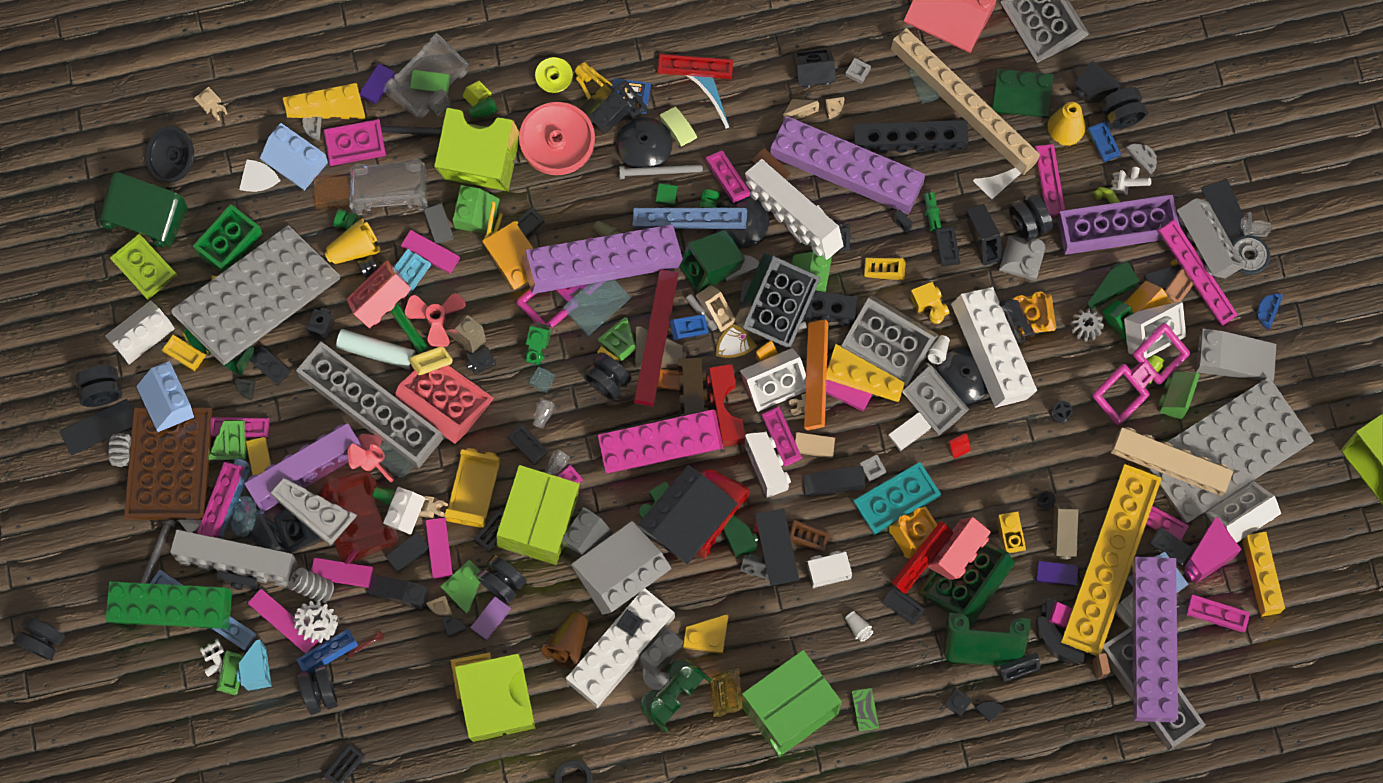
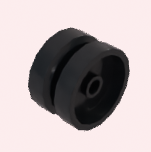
M1129 87L1118 90L1106 96L1100 102L1103 113L1107 115L1106 122L1110 130H1122L1131 127L1147 117L1148 111L1145 104L1141 102L1142 96L1138 88Z
M1033 192L1024 196L1023 202L1016 200L1008 205L1009 215L1014 227L1026 241L1037 237L1038 232L1043 234L1052 229L1053 224L1050 213L1037 193Z
M600 352L593 360L595 366L589 365L582 372V376L597 392L607 399L615 401L621 394L620 387L626 388L632 381V377L616 360Z
M94 366L82 370L75 375L74 380L76 388L80 390L78 397L82 406H104L122 397L121 385L117 383L119 379L118 372L114 366Z
M492 555L487 561L490 570L481 569L476 575V579L496 597L510 604L516 597L515 591L512 588L521 590L527 583V580L512 565L500 557Z
M26 616L21 626L31 634L17 632L12 642L39 657L52 661L56 650L47 643L56 646L61 645L65 635L43 621Z
M326 665L315 668L314 675L316 681H314L311 672L308 670L297 674L301 695L310 715L321 712L322 705L320 699H322L325 708L328 710L338 707L337 697Z

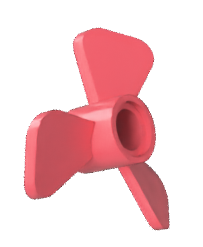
M456 293L452 294L442 306L432 304L429 307L418 296L412 295L405 308V315L409 319H427L431 327L427 339L428 343L431 346L446 347L450 344L443 328L446 323V315L463 309L466 304L462 297ZM434 314L441 315L438 319L431 318Z
M361 434L357 439L362 448L356 444H351L348 447L350 467L355 469L361 466L366 471H371L377 467L392 483L395 480L394 477L380 464L385 458L384 452L380 448L382 440L375 435Z

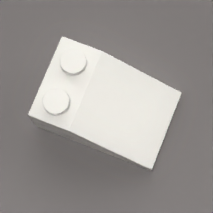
M1183 302L1138 311L1124 319L1128 353L1132 355L1162 323H1166L1180 340L1186 337ZM1163 333L1142 355L1148 358L1173 343Z

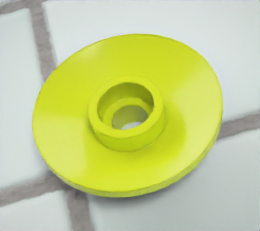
M552 57L543 60L538 65L535 78L540 88L547 92L557 93L565 90L570 85L573 73L571 66L565 60ZM552 76H557V77H558V78L555 79V80H552V79H551Z

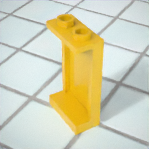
M467 448L460 452L461 458L449 507L445 512V519L448 522L483 529L486 525L500 467V458L491 452L482 454L478 453L475 449Z

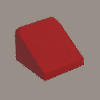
M967 433L949 441L947 447L954 459L971 451Z

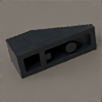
M373 574L367 594L424 611L430 592L428 587Z

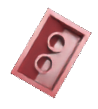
M387 260L346 300L353 314L370 328L372 325H376L386 312L391 311L395 303L404 298L411 288L403 276Z
M973 517L959 520L952 530L954 532L953 535L927 566L928 568L950 580L959 579L965 573V566L976 558L977 550L988 542V535L990 534V531Z

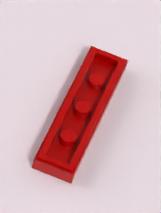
M659 54L657 74L732 79L733 59Z
M940 521L892 581V584L906 594L954 532L945 523Z

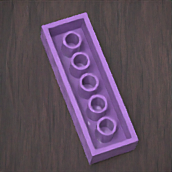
M1173 195L1060 211L1057 218L1065 255L1160 241L1163 238L1157 231L1173 219L1179 225Z
M341 424L335 427L332 433L318 437L313 444L304 445L296 454L285 456L282 462L277 465L272 464L268 466L265 472L260 475L255 474L247 480L248 482L244 484L263 513L280 503L270 493L283 478L305 488L348 463V447L351 444L362 447L349 424Z

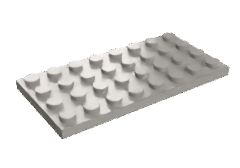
M288 225L175 306L171 313L225 365L340 280V275Z
M1268 377L1168 441V443L1173 445V448L1178 450L1186 449L1192 453L1191 455L1196 457L1203 456L1210 459V462L1214 464L1220 463L1228 466L1229 470L1233 471L1224 495H1216L1150 468L1147 469L1151 474L1162 478L1159 487L1184 523L1187 524L1314 442V440L1270 377Z

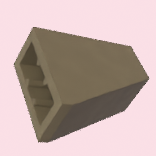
M469 315L456 317L445 329V332L471 354L477 352L486 342L483 327Z
M636 326V369H641L648 333L647 329ZM666 338L661 369L678 370V359L686 358V352L682 351V345Z
M1056 502L1053 506L1054 553L1060 559H1071V556L1077 555L1078 508L1074 503Z

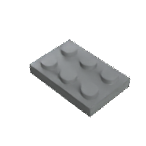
M932 366L927 367L902 391L939 436L944 434L969 410Z

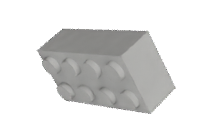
M1196 198L1177 210L1180 215L1178 216L1180 223L1186 226L1189 231L1187 235L1192 242H1195L1197 246L1196 251L1201 259L1204 258L1207 264L1205 268L1210 275L1227 278L1245 267L1209 202Z

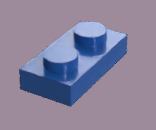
M705 315L669 321L674 340L709 333Z

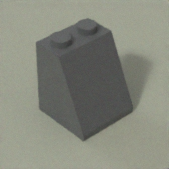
M583 507L562 538L563 550L574 558L579 559L614 533L599 516Z

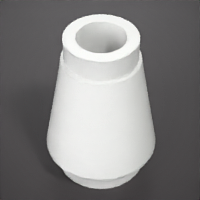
M940 335L928 350L930 362L941 364L942 361H945L950 341L947 336Z
M854 611L846 616L845 619L856 639L862 642L873 634L872 626Z

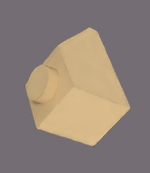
M710 285L696 295L705 313L715 323L720 332L734 323L735 317L718 289Z

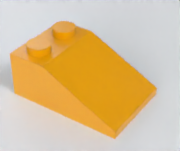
M514 221L482 240L511 290H515L528 282L522 258L525 250L534 249Z

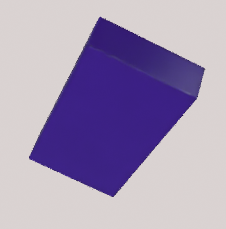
M378 64L359 93L360 96L377 104L395 76V72Z
M1038 561L1036 582L1076 587L1078 566Z

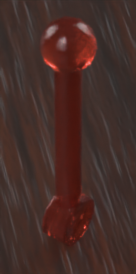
M377 633L375 638L354 650L348 651L346 653L347 657L351 658L355 653L372 643L382 641L384 639L383 633Z

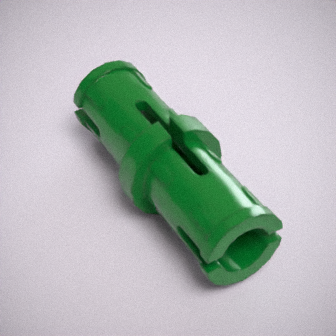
M930 192V199L928 193L923 195L926 205L925 215L929 220L930 232H935L934 224H936V229L942 228L939 218L940 209L937 208L935 193Z

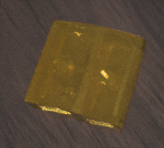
M739 669L727 670L710 677L712 679L711 693L714 717H722L727 713H735L741 710L742 698Z

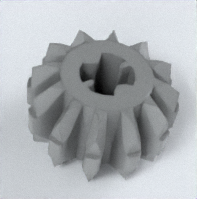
M1088 308L1086 312L1079 310L1078 315H1073L1074 321H1071L1070 326L1074 327L1072 333H1078L1077 339H1080L1082 336L1085 342L1088 338L1093 341L1096 336L1101 335L1100 329H1103L1104 324L1100 323L1102 317H1096L1097 311H1094L1092 314Z
M118 433L111 436L108 450L109 461L112 466L123 467L129 465L131 437L129 434Z

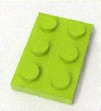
M140 234L110 257L111 261L147 300L177 276L173 269Z

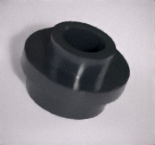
M1042 491L1037 496V505L1042 510H1048L1056 503V497L1052 492Z

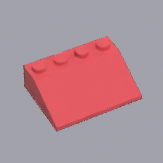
M913 0L904 22L971 53L995 8L996 0Z
M449 365L422 375H418L416 371H413L398 385L395 394L396 399L439 430L443 436L454 444L469 431L494 399V397Z

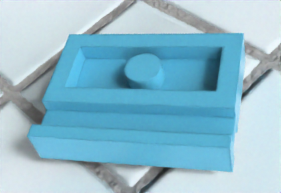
M409 249L405 251L395 265V269L403 276L411 288L408 295L411 294L431 266L430 262Z

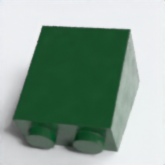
M724 230L688 243L679 267L698 294L708 286H714L740 270L745 258L734 243L733 238Z

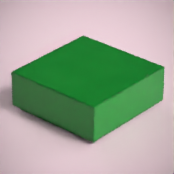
M659 183L656 203L675 206L678 186Z

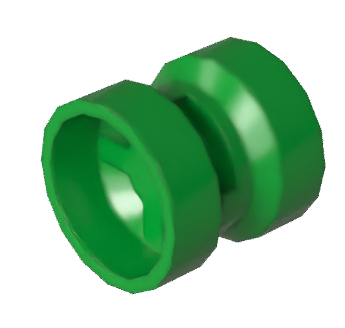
M702 190L700 195L702 200L698 208H717L716 202L719 201L720 194L713 190Z
M339 209L335 216L334 227H344L347 230L358 221L359 215L356 213L349 214L346 210Z

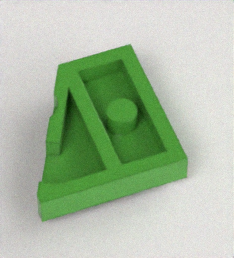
M626 317L597 339L601 346L621 361L636 350L630 323Z
M225 420L223 422L220 433L216 437L215 444L210 452L209 460H245L247 458L245 420Z
M470 560L440 586L467 615L470 612V607L480 584L476 579V575L480 570Z

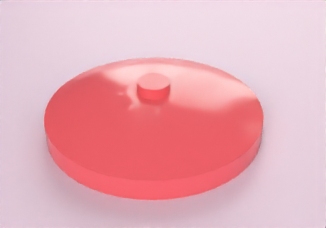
M551 102L535 108L527 115L520 128L519 143L524 158L536 170L550 175H564L576 171L588 161L594 149L595 133L590 119L582 110L568 103Z

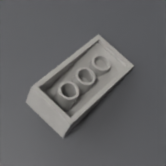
M1203 329L1198 340L1196 372L1255 380H1265L1270 377L1273 382L1276 344L1224 331Z

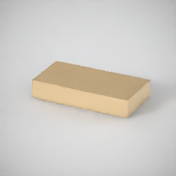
M796 433L795 442L801 454L833 458L835 438Z

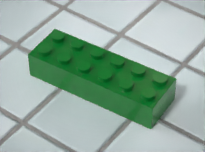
M109 582L106 622L229 629L232 589Z

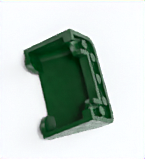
M113 172L99 221L101 226L111 230L118 225L149 236L157 247L164 248L165 246L171 248L189 208L184 198L173 191L119 172Z
M949 613L945 622L944 656L949 662L991 666H999L1025 656L1030 631V619L1016 618L1010 624L1009 633L969 630V620L964 614Z

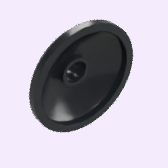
M647 117L636 118L626 123L619 131L616 139L617 153L622 162L630 168L660 167L670 157L672 137L667 127L658 120ZM646 137L647 140L642 141L641 138Z
M166 126L159 129L151 137L146 149V163L150 173L157 180L165 183L177 182L187 175L193 164V142L188 133L183 129L175 126Z
M748 196L733 203L727 197L717 205V208H746L747 221L746 229H713L714 233L726 230L729 236L733 238L738 249L755 246L765 237L769 227V215L758 199L755 201L751 196Z
M959 348L947 353L945 361L938 364L937 373L965 405L976 403L989 393L970 349ZM968 370L969 374L965 375L962 371Z

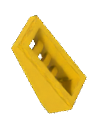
M865 258L864 277L904 280L906 263L903 258ZM872 263L875 264V272H871ZM880 264H883L882 272H879ZM888 265H891L890 272H887ZM895 266H898V272H895Z

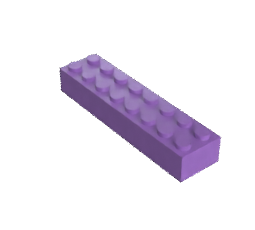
M786 116L771 146V155L776 159L896 210L900 209L908 215L925 179L924 173Z
M673 225L528 249L525 250L522 260L531 293L535 294L659 272L660 269H676L681 264L683 258Z
M1135 557L1132 562L1134 721L1175 722L1178 719L1176 558Z

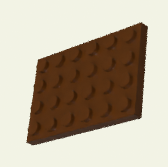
M134 408L124 513L125 520H202L206 509L213 417L212 408H191L194 418L157 432L146 408Z

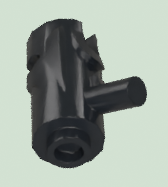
M1014 299L1002 300L999 306L1003 309L1017 342L1023 343L1026 341L1023 333L1018 330L1020 327L1025 335L1035 336V332L1019 301Z

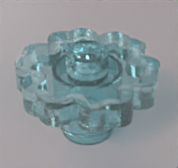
M239 497L238 502L234 504L231 529L235 531L236 536H248L249 530L253 529L260 515L265 516L263 511L256 508V503L252 501V497Z

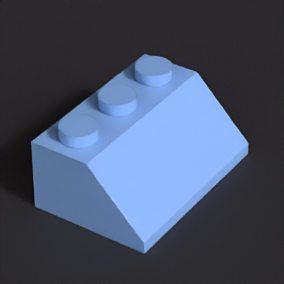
M282 123L269 136L260 157L263 162L304 191L328 163L326 155Z
M170 361L151 368L136 386L157 432L194 418L191 405Z

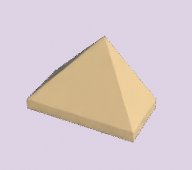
M792 99L783 114V122L786 116L798 120L818 112L819 102L816 100Z

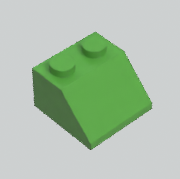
M461 185L453 217L454 227L456 229L486 234L490 209L494 201L496 204L491 229L493 232L500 199L479 188Z
M814 252L794 255L792 265L821 277L815 291L826 292L832 256L826 260L822 256H817Z
M1174 372L1171 378L1168 377L1164 388H1167L1166 394L1161 395L1158 404L1161 406L1160 413L1182 420L1189 409L1200 373Z

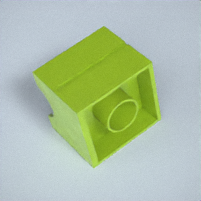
M447 108L434 167L444 180L509 192L514 168L513 160L516 158L520 132L514 121L510 119L496 118L492 125L483 127L467 124L461 110Z
M1381 414L1356 431L1340 451L1383 505V414Z
M519 465L497 532V547L557 565L563 547L562 538L568 530L574 512L580 483Z
M519 654L455 667L469 739L475 742L503 736V733L508 735L535 729L522 659Z

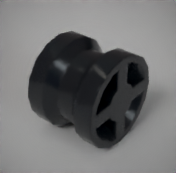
M372 255L367 256L365 260L357 261L365 278L378 269Z
M1057 402L1051 412L1053 420L1057 423H1066L1072 415L1073 408L1069 402Z

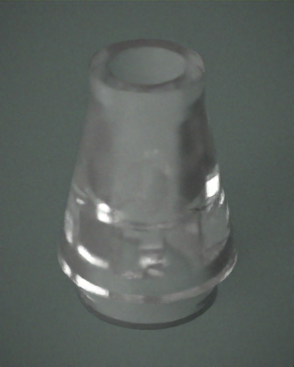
M540 399L536 405L532 425L543 429L555 410V404L545 399Z
M557 449L552 453L544 473L555 476L569 463L570 457Z

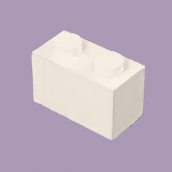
M397 487L383 524L411 534L425 497Z
M835 551L827 557L818 555L810 558V561L807 562V568L813 588L851 579L852 572L846 552Z

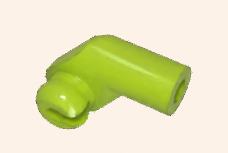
M1101 186L1093 192L1097 200L1105 198L1110 204L1120 203L1111 189Z

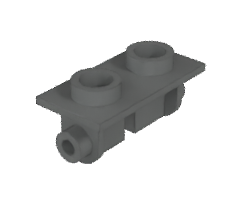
M751 553L749 555L745 554L740 571L769 580L766 563H761L763 558Z

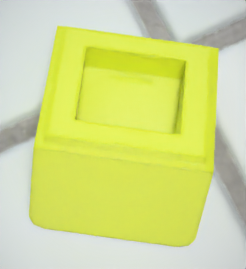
M477 81L466 87L463 97L474 106L486 97L488 98L492 93L480 81Z

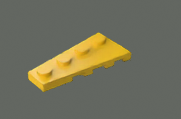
M357 83L283 97L287 118L322 117L330 119V117H341V119H349V117L365 119Z
M835 344L827 369V380L899 402L905 382Z

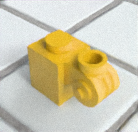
M933 282L911 290L910 298L917 313L930 309L929 319L932 323H941L944 320V316L949 314L947 305L945 303L942 304L940 301L941 292L938 287L934 286Z

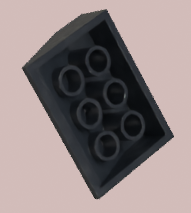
M764 253L733 324L791 348L821 277Z
M687 465L639 522L638 526L648 538L688 564L737 506V502L700 472Z

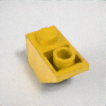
M1012 512L998 515L996 522L1004 550L1009 553L1026 551L1019 513Z

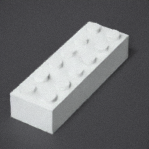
M763 159L745 173L750 196L755 201L758 199L763 208L768 212L771 211L780 223L784 222L788 230L792 234L796 233L805 245L809 244L817 256H822L827 260L843 247L839 226Z
M991 287L961 294L951 305L996 408L1027 400L1037 389L1003 309L999 306L1000 302L994 288Z
M644 588L566 677L567 683L598 708L637 663L641 655L673 621L675 613ZM627 609L644 620L633 638L616 627Z

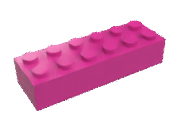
M715 410L598 435L605 472L609 474L723 449Z

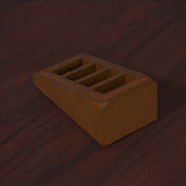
M795 520L789 524L788 529L792 544L825 552L830 533ZM795 529H798L797 535L793 536ZM803 531L806 532L804 539H801ZM814 534L812 542H809L810 535ZM818 536H821L820 544L817 545Z

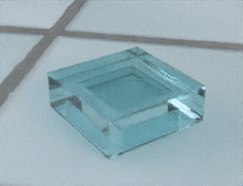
M538 366L529 384L547 393L556 375Z

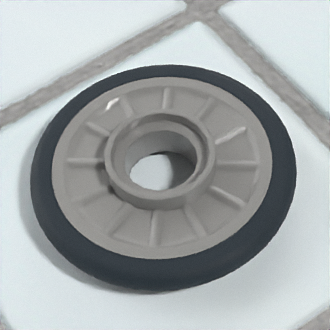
M1244 235L1232 242L1234 249L1245 266L1238 270L1240 273L1254 275L1262 272L1268 266L1270 251L1262 239L1252 235ZM1252 251L1254 258L1247 259L1244 252Z

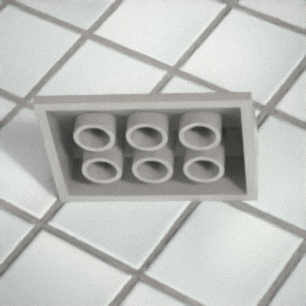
M1002 0L1000 2L1037 63L1073 46L1089 35L1069 0Z
M871 296L867 299L841 347L905 382L904 386L907 387L927 356L928 350L937 339L938 334L876 297Z
M633 521L626 524L571 564L602 614L613 612L672 569L662 552Z

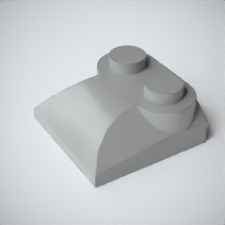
M1009 235L999 271L1036 281L1046 244L1040 239L1026 241L1024 238Z

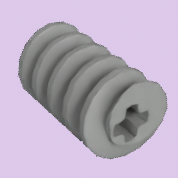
M302 567L292 574L288 582V588L290 590L295 589V592L308 596L310 599L314 598L317 602L322 601L326 603L333 593L334 584L331 580L309 570L307 571V569Z

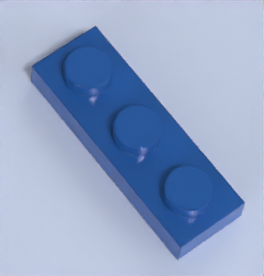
M349 629L296 660L302 671L308 670L313 673L316 667L330 663L357 647L358 644Z

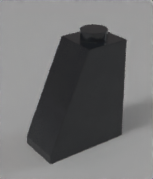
M985 204L966 209L967 223L983 266L1002 261L1000 233Z

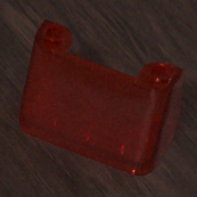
M370 471L327 481L318 493V496L324 498V500L357 515L334 541L340 559L345 564L377 553L398 542L396 530L390 526H384L373 499L372 493L376 488V480L372 477Z

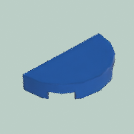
M1275 293L1264 297L1257 307L1258 321L1268 330H1270L1283 298L1282 294Z

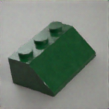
M997 69L992 109L996 113L1048 118L1053 74Z

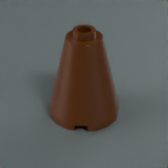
M576 611L571 612L543 644L541 652L545 658L549 660L551 657L556 660L554 664L568 669H574L579 664L588 625L586 615Z

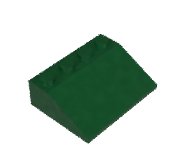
M989 542L983 547H979L976 552V558L971 563L968 562L965 566V573L959 579L950 580L932 571L918 593L948 614H964L969 620V626L972 627L1015 565L1009 552Z

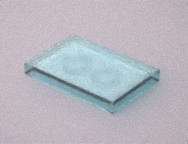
M615 279L587 285L563 309L587 336H590L628 302L631 297Z

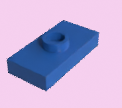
M1105 121L1087 129L1102 162L1121 155Z

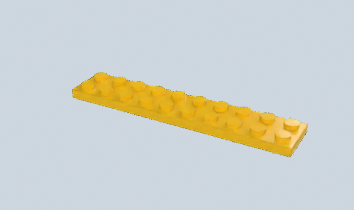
M1124 464L1061 643L1095 656L1101 654L1157 494L1161 477Z

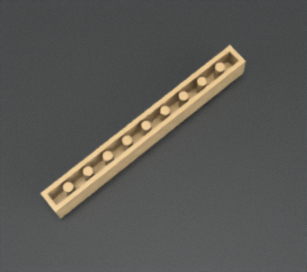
M907 28L893 39L891 50L960 116L967 120L1019 172L1024 175L1037 163L1040 154Z

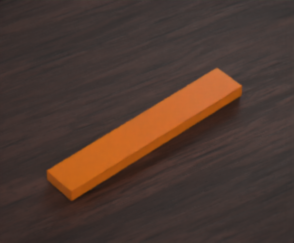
M825 319L808 323L804 428L807 430L825 427L828 321Z

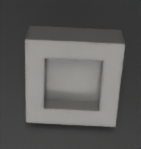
M854 58L845 76L862 84L871 70V66Z
M878 455L860 463V466H863L864 475L868 482L886 474V470Z

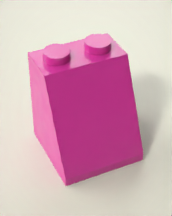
M1218 517L1207 528L1184 566L1185 575L1190 581L1193 580L1195 584L1233 560L1241 551L1239 545Z

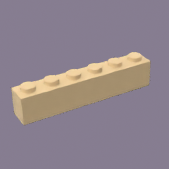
M1129 427L1119 430L1111 453L1219 496L1226 493L1233 471L1229 470V467L1224 464H1214L1210 462V459L1203 456L1196 457L1191 455L1192 453L1186 449L1178 450L1173 448V445L1168 442L1161 443L1155 441L1154 437L1146 434L1140 435L1136 433V430Z

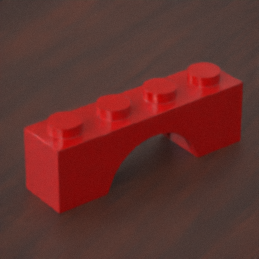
M730 364L709 368L706 380L707 385L712 387L713 393H709L711 405L715 404L723 447L745 443L743 420L730 415L723 403L726 395L735 389L736 382L733 366Z

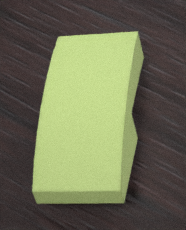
M676 106L660 114L661 121L667 126L671 136L680 146L697 138L694 130Z

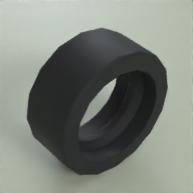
M568 760L562 763L554 775V783H562L564 772L570 768H577L584 773L586 777L585 783H593L590 768L579 760Z

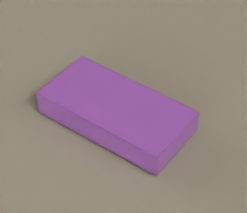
M494 597L470 628L487 641L510 612L511 608L497 597Z

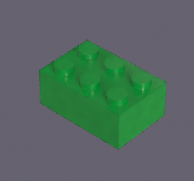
M230 204L193 245V248L197 255L220 273H223L241 260L263 233L259 225Z

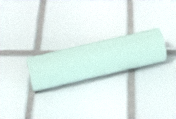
M341 329L336 343L338 349L408 370L412 366L409 359L416 354L415 350L345 329Z

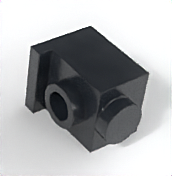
M325 308L315 309L306 326L307 333L326 340L334 323L331 311Z

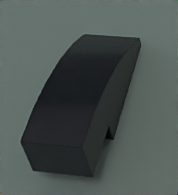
M863 466L805 475V496L844 493L846 490L864 489Z

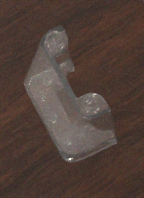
M436 33L430 39V42L393 79L391 78L384 85L382 91L414 117L418 118L420 116L423 118L430 111L428 107L442 93L411 89L413 70L449 74L450 86L458 77L462 79L468 73L466 68L469 66V63Z
M413 159L410 162L374 165L355 164L350 168L349 206L352 213L362 215V210L365 208L367 211H371V207L407 204L409 208H412V204L417 205L419 210L428 208L426 166L421 160Z

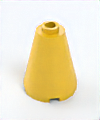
M1076 102L1066 103L1049 119L1048 133L1059 144H1076L1085 133L1082 109Z
M362 218L326 247L325 256L329 262L338 264L375 255L380 252V246H375L374 242L377 241V238L367 222L364 223Z

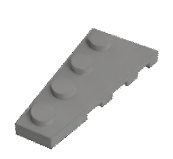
M285 478L270 493L271 496L330 546L357 516L336 504L324 500V498L308 492L306 489Z

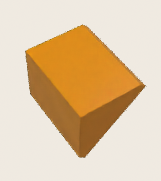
M1145 281L1125 302V304L1131 307L1133 313L1172 303L1163 288L1148 281Z

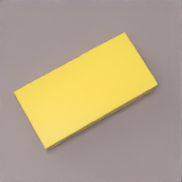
M438 347L410 357L409 362L417 374L422 375L452 364L453 359L444 347Z

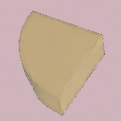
M844 97L825 100L828 119L836 117L842 111Z
M446 596L427 602L429 609L439 616L452 615Z

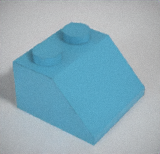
M261 640L254 642L239 662V670H236L238 682H241V685L248 691L272 686L267 650Z

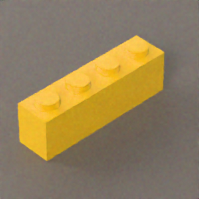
M1267 533L1247 535L1242 542L1260 616L1280 614L1285 609Z

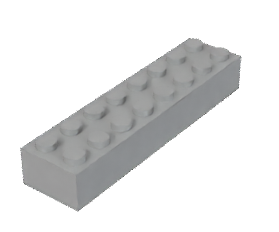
M323 342L317 345L296 370L300 379L418 469L443 440L442 433Z

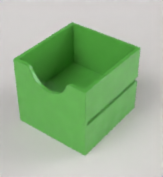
M802 650L742 693L741 707L779 758L837 716L842 701L805 651Z

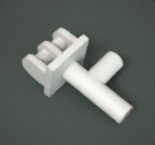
M1132 167L1131 178L1123 170L1113 173L1112 177L1114 180L1111 182L1113 187L1110 189L1115 194L1123 193L1127 195L1129 186H1150L1151 179L1138 178L1140 168Z
M218 639L213 644H207L208 646L204 649L203 647L200 648L205 661L208 662L213 659L215 663L204 670L208 677L221 671L223 661L220 655L225 650ZM219 647L220 651L215 653L214 649ZM211 652L212 655L208 657L207 653Z

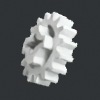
M312 601L309 602L308 606L302 604L301 609H297L293 620L295 622L294 629H299L297 634H304V640L308 637L311 638L312 643L315 639H318L319 643H322L323 638L329 640L330 635H334L338 622H336L337 615H332L334 610H328L327 604L320 606V601L316 605Z

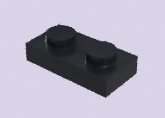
M263 346L249 359L276 386L291 373L286 366Z

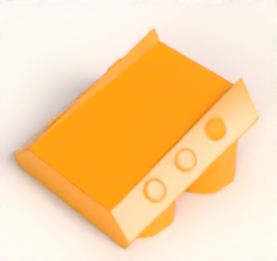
M1036 292L1033 296L1025 297L1020 295L1010 298L1019 301L1034 332L1056 330L1051 294L1045 295L1043 292ZM1021 327L1018 328L1019 331L1025 334Z
M926 506L915 509L909 515L901 516L895 523L889 525V534H892L904 553V557L910 559L934 530L937 523Z

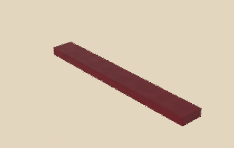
M660 269L634 403L654 406L679 275L678 272Z

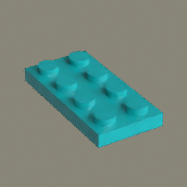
M921 462L855 499L853 503L873 535L895 523L901 516L909 515L915 509L921 508L941 496V493Z

